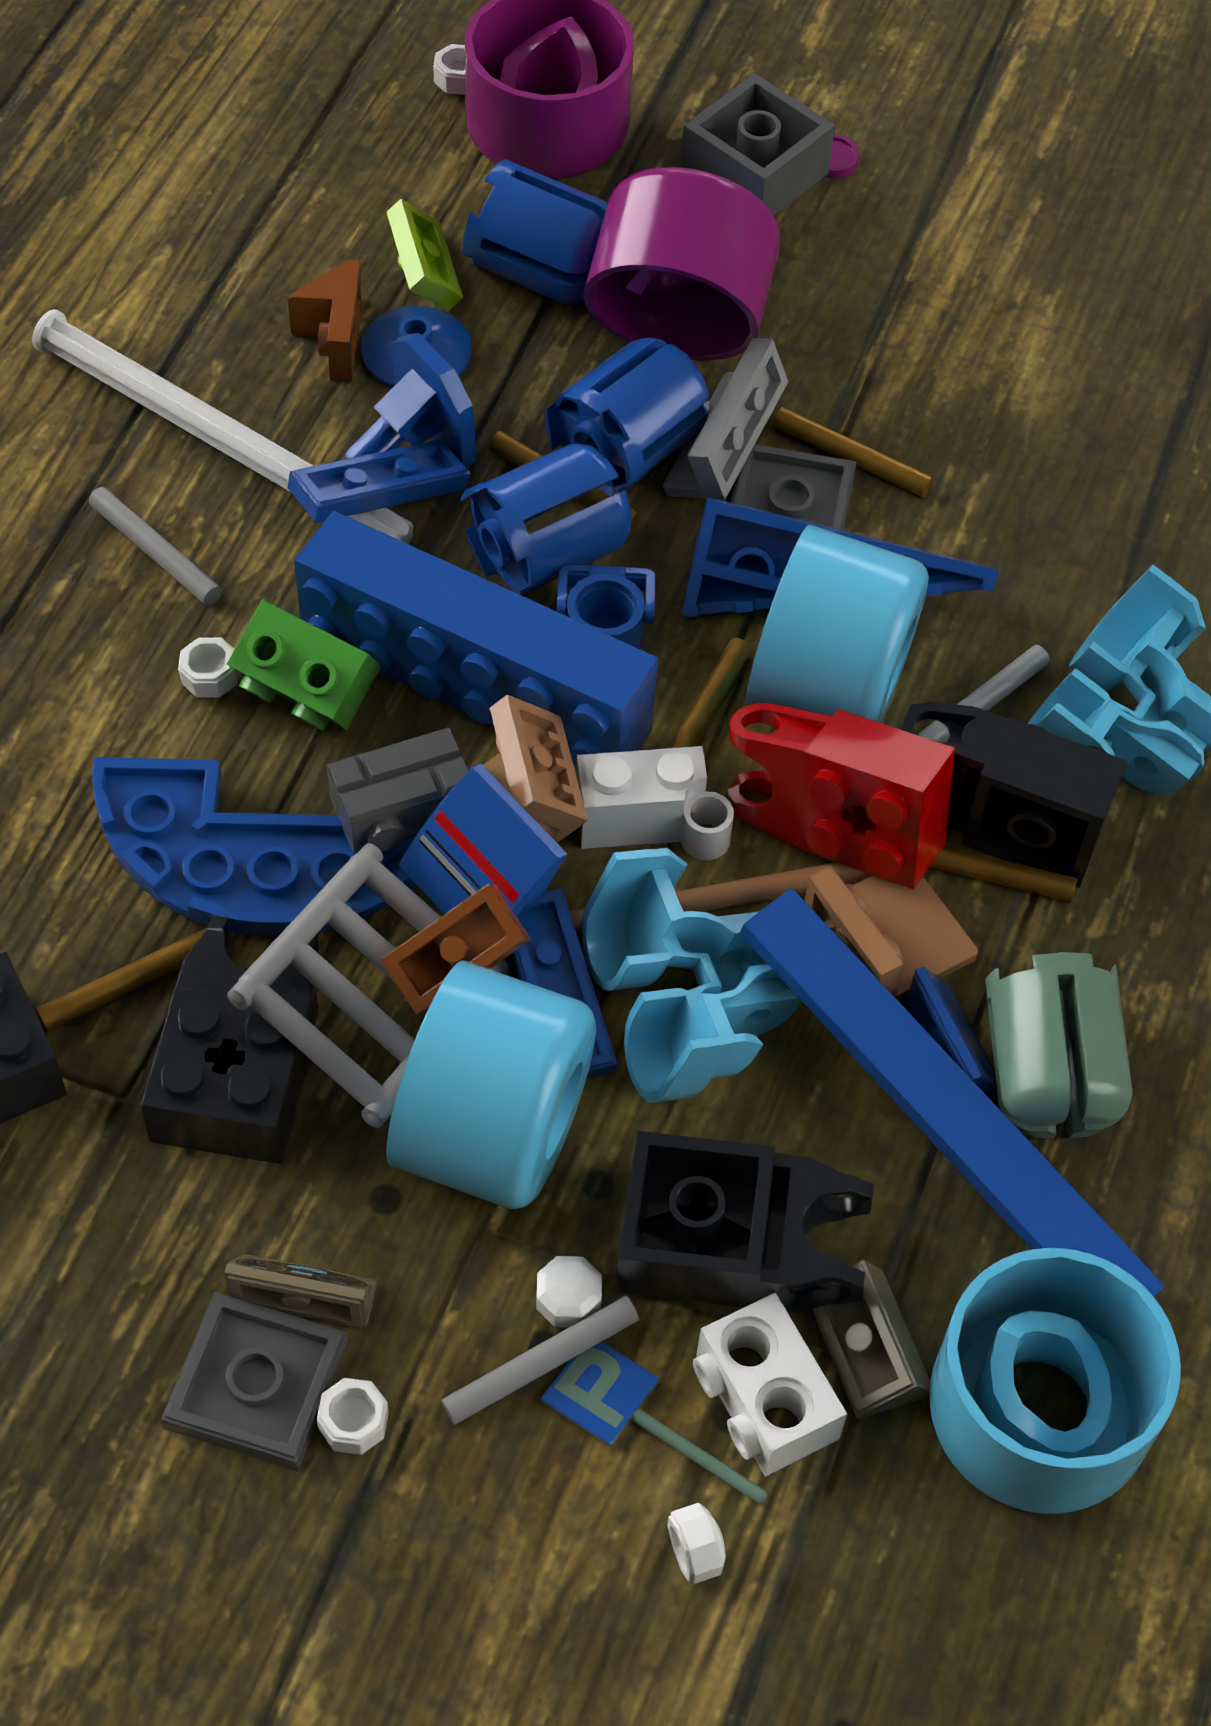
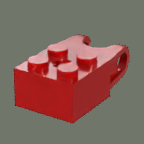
M757 703L743 707L732 715L729 721L730 741L745 756L755 760L765 769L763 771H748L739 774L727 789V799L731 802L736 817L799 849L910 889H915L946 843L955 755L954 747L841 709H837L833 716L778 704ZM754 723H764L773 726L776 731L770 734H761L749 731L745 727ZM749 791H760L772 797L766 802H751L744 799L741 795Z

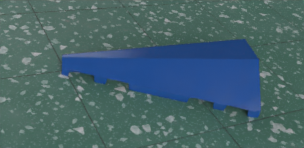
M707 497L693 552L681 615L697 617L704 614L741 613L770 609L793 549L803 530L809 524L921 562L927 569L929 576L926 596L972 590H994L999 570Z

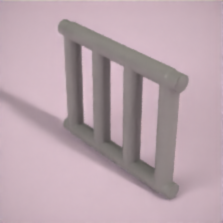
M368 843L350 858L246 970L228 992L227 996L229 1001L238 1009L246 1010L249 1006L252 1007L365 1107L361 1114L367 1124L374 1128H380L392 1115L401 1078L415 1039L309 946L308 943L328 923L395 982L380 959L396 948L346 904L348 899L364 883L418 932L441 916L382 865L383 854L377 846ZM503 959L490 968V970L507 975L510 968ZM289 964L401 1062L383 1085H380L270 987Z

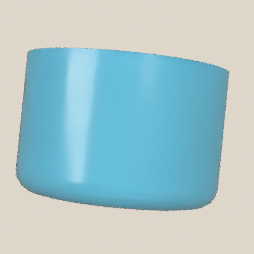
M810 524L807 525L789 558L766 619L749 678L745 707L757 703H772L833 716L837 709H841L882 723L904 667L925 601L929 576L924 565L913 558Z
M464 960L459 961L447 974L433 998L408 1057L389 1125L386 1148L388 1164L391 1167L505 1208L519 1209L529 1205L539 1195L554 1168L583 1092L596 1037V1020L590 1007L580 1000Z
M1064 1248L1032 1249L1005 1257L981 1272L964 1291L955 1307L932 1370L929 1391L930 1411L938 1440L945 1454L959 1473L975 1488L1002 1504L1026 1512L1040 1514H1061L1088 1508L1110 1497L1130 1480L1168 1420L1175 1405L1180 1385L1181 1363L1178 1344L1166 1314L1153 1295L1138 1280L1117 1265L1089 1253ZM1040 1362L1055 1366L1072 1377L1085 1394L1087 1400L1085 1418L1079 1427L1066 1432L1053 1429L1022 1404L1014 1386L1013 1366L1018 1363Z

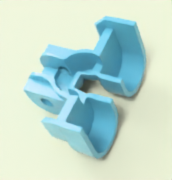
M1152 565L1114 604L1093 629L1068 666L1073 671L1049 695L1027 724L1040 726L1049 733L1085 746L1101 748L1110 755L1127 760L1122 777L1138 789L1152 794L1173 793L1188 781L1198 777L1205 764L1204 752L1211 750V696L1186 677L1181 665L1176 660L1206 629L1197 598L1155 565ZM1123 683L1139 704L1133 711L1112 700L1106 691L1114 690Z
M668 848L614 852L587 902L582 921V944L586 964L594 982L601 989L613 991L652 985L663 974L667 966L693 970L699 987L688 991L682 988L642 992L630 1010L624 1034L626 1064L630 1079L638 1094L647 1102L653 1103L695 1097L708 1086L712 1078L733 1076L742 1071L753 1061L763 1046V1043L756 1036L773 1030L785 1022L801 1003V1000L739 934L743 924L758 912L715 916L706 912L683 911L676 895L675 887L688 864Z

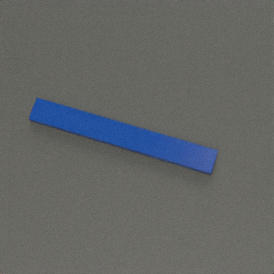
M792 887L743 924L739 934L1031 1250L1064 1248L1095 1255L1117 1265L1132 1275L1153 1297L1165 1287Z

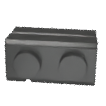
M450 728L326 764L331 801L339 821L342 823L350 848L354 853L359 852L368 843L377 846L381 852L391 850L401 844L405 837L419 833L443 799L468 772Z

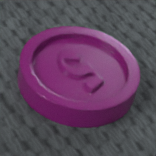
M834 134L829 174L825 176L826 178L846 177L857 168L859 149L851 139Z

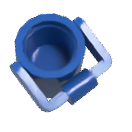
M565 565L559 570L557 612L642 650L644 621L647 624H654L655 573L646 568ZM569 587H573V588L570 590L569 595H568V599H567V589H568ZM641 591L645 592V601Z

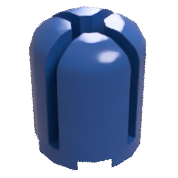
M506 159L495 165L484 180L494 186L481 209L480 215L469 213L463 235L462 254L472 258L473 260L470 263L474 266L565 305L581 304L584 301V289L608 202Z
M642 338L624 346L560 393L555 403L545 410V429L552 450L560 444L562 447L569 444H583L594 447L608 459L619 477L605 483L598 489L613 496L619 491L631 488L699 435L709 415L710 405L707 400L709 393L704 377L685 352L673 344H667L662 339Z
M569 444L490 481L482 482L465 490L460 500L463 501L471 497V511L474 525L466 528L465 533L484 574L489 577L498 573L506 585L514 590L515 593L525 596L536 588L558 579L559 570L565 565H587L619 550L631 532V506L626 490L531 534H528L527 528L524 525L525 522L618 478L619 475L610 461L592 446Z

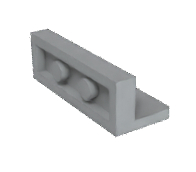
M752 338L735 371L727 372L723 375L709 400L710 410L704 427L697 437L683 447L663 483L667 496L726 499L788 384V379L773 339Z

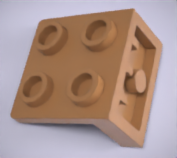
M506 695L490 707L497 736L496 745L500 753L483 766L558 843L588 821L561 716Z
M831 866L808 878L804 901L898 1001L909 995L912 978L916 969L925 967L941 979L976 960L978 948L924 877H922L914 890L874 875L854 885H845Z

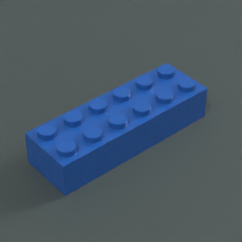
M334 510L294 560L300 619L368 653L381 666L377 675L385 674L407 684L427 699H439L464 711L471 719L481 724L494 725L490 707L506 695L559 715L562 719L572 762L575 766L577 755L638 751L652 731L658 657Z

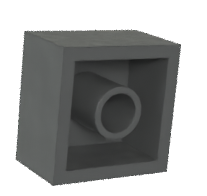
M754 73L684 125L681 168L709 172L741 185L760 198L775 216L829 174L835 125Z

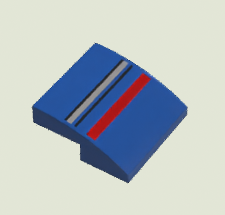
M480 763L473 766L435 809L407 849L399 866L443 914H446L490 883L496 885L515 916L518 917L524 905L542 897L567 853Z

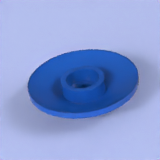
M407 306L388 311L376 318L363 334L361 358L364 367L375 380L391 389L395 386L390 343L403 335L420 333L454 368L458 377L465 372L471 360L472 343L467 329L454 316L432 307Z

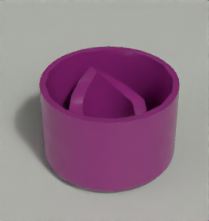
M490 0L484 4L470 20L465 33L466 123L470 137L479 151L494 164H498L506 159L551 179L570 178L590 172L616 154L628 133L631 112L634 38L624 16L605 0Z
M678 167L653 168L635 173L617 185L608 201L584 289L586 307L600 325L628 343L642 338L662 339L667 344H673L685 352L691 360L698 361L720 360L737 356L746 351L752 338H757L780 249L781 233L779 225L771 210L760 198L741 185L724 177L705 171Z

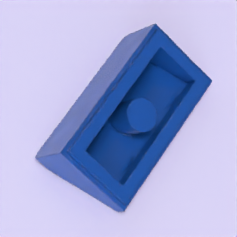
M927 968L916 969L906 1003L913 1018L990 1100L998 1098L995 1069L950 986Z

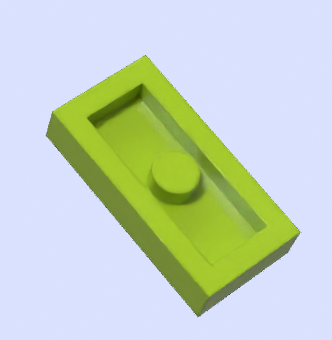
M400 199L386 213L399 253L398 263L405 273L409 290L449 311L463 299V295L440 221L405 200Z

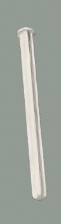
M55 309L50 310L36 324L32 336V344L39 352H53L290 491L287 488L290 471L313 466L67 323L66 317L62 312ZM387 508L347 516L407 544H410L414 536L412 533L413 524Z

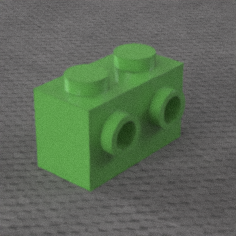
M263 599L227 662L229 667L243 677L239 684L240 688L270 704L273 702L276 694L296 704L291 714L321 731L325 730L328 722L347 731L381 668L368 653Z

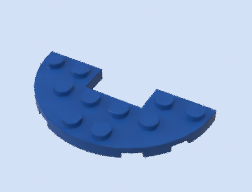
M93 757L92 781L94 798L102 830L112 852L124 870L148 894L173 911L196 922L208 925L214 915L228 917V931L248 935L279 936L350 858L358 853L352 852L342 823L337 815L218 813L221 784L219 760ZM417 834L407 836L397 847L383 851V860L381 861L382 865L411 890L416 884L403 871L399 863ZM364 883L346 902L362 919L389 906ZM327 923L319 932L333 929V927Z

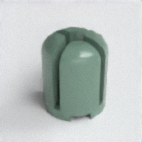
M1059 952L1033 955V969L1013 973L1002 979L999 978V969H994L985 978L998 1105L1002 1113L1020 1132L1034 1138L1054 1139L1057 1134L1055 1124L1063 1123L1064 1121L1068 1139L1092 1136L1119 1121L1130 1107L1133 1091L1116 965L1114 964L1109 972L1093 966L1092 954Z

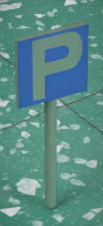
M600 1342L572 1358L541 1397L543 1404L609 1447L613 1445L631 1420L755 1502L763 1503L767 1499V1493L764 1489L639 1409L659 1383V1378L604 1342Z

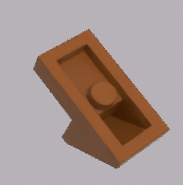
M349 259L293 292L288 299L292 335L296 337L318 338L319 356L328 357L330 380H353L363 300L360 260Z
M488 883L380 960L416 1015H421L428 1011L445 977L459 961L464 960L490 969L529 942L531 938L496 885Z

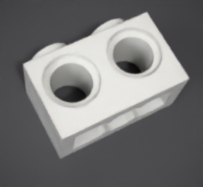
M776 1292L701 1328L697 1357L693 1359V1367L697 1378L710 1398L719 1395L731 1416L727 1420V1426L737 1450L746 1460L754 1457L765 1477L840 1439L847 1413ZM737 1348H750L758 1352L764 1362L752 1367L743 1366L735 1362L729 1353ZM772 1408H785L795 1414L799 1424L791 1428L776 1427L766 1419L764 1412Z

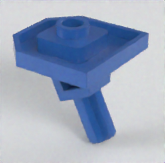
M420 333L403 335L391 342L390 348L395 386L374 406L381 417L347 451L346 458L350 459L397 449L405 440L411 445L421 444L433 437L435 440L441 439L465 468L477 461L473 405L454 368Z

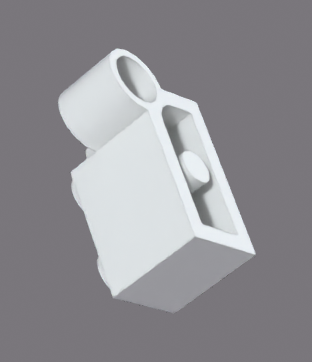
M702 746L577 755L576 777L588 819L587 822L579 827L581 849L681 842L683 849L691 857L705 861L718 859L728 850L734 810L731 802L726 797L716 792L706 791L707 773ZM707 824L714 826V828H704L699 825Z

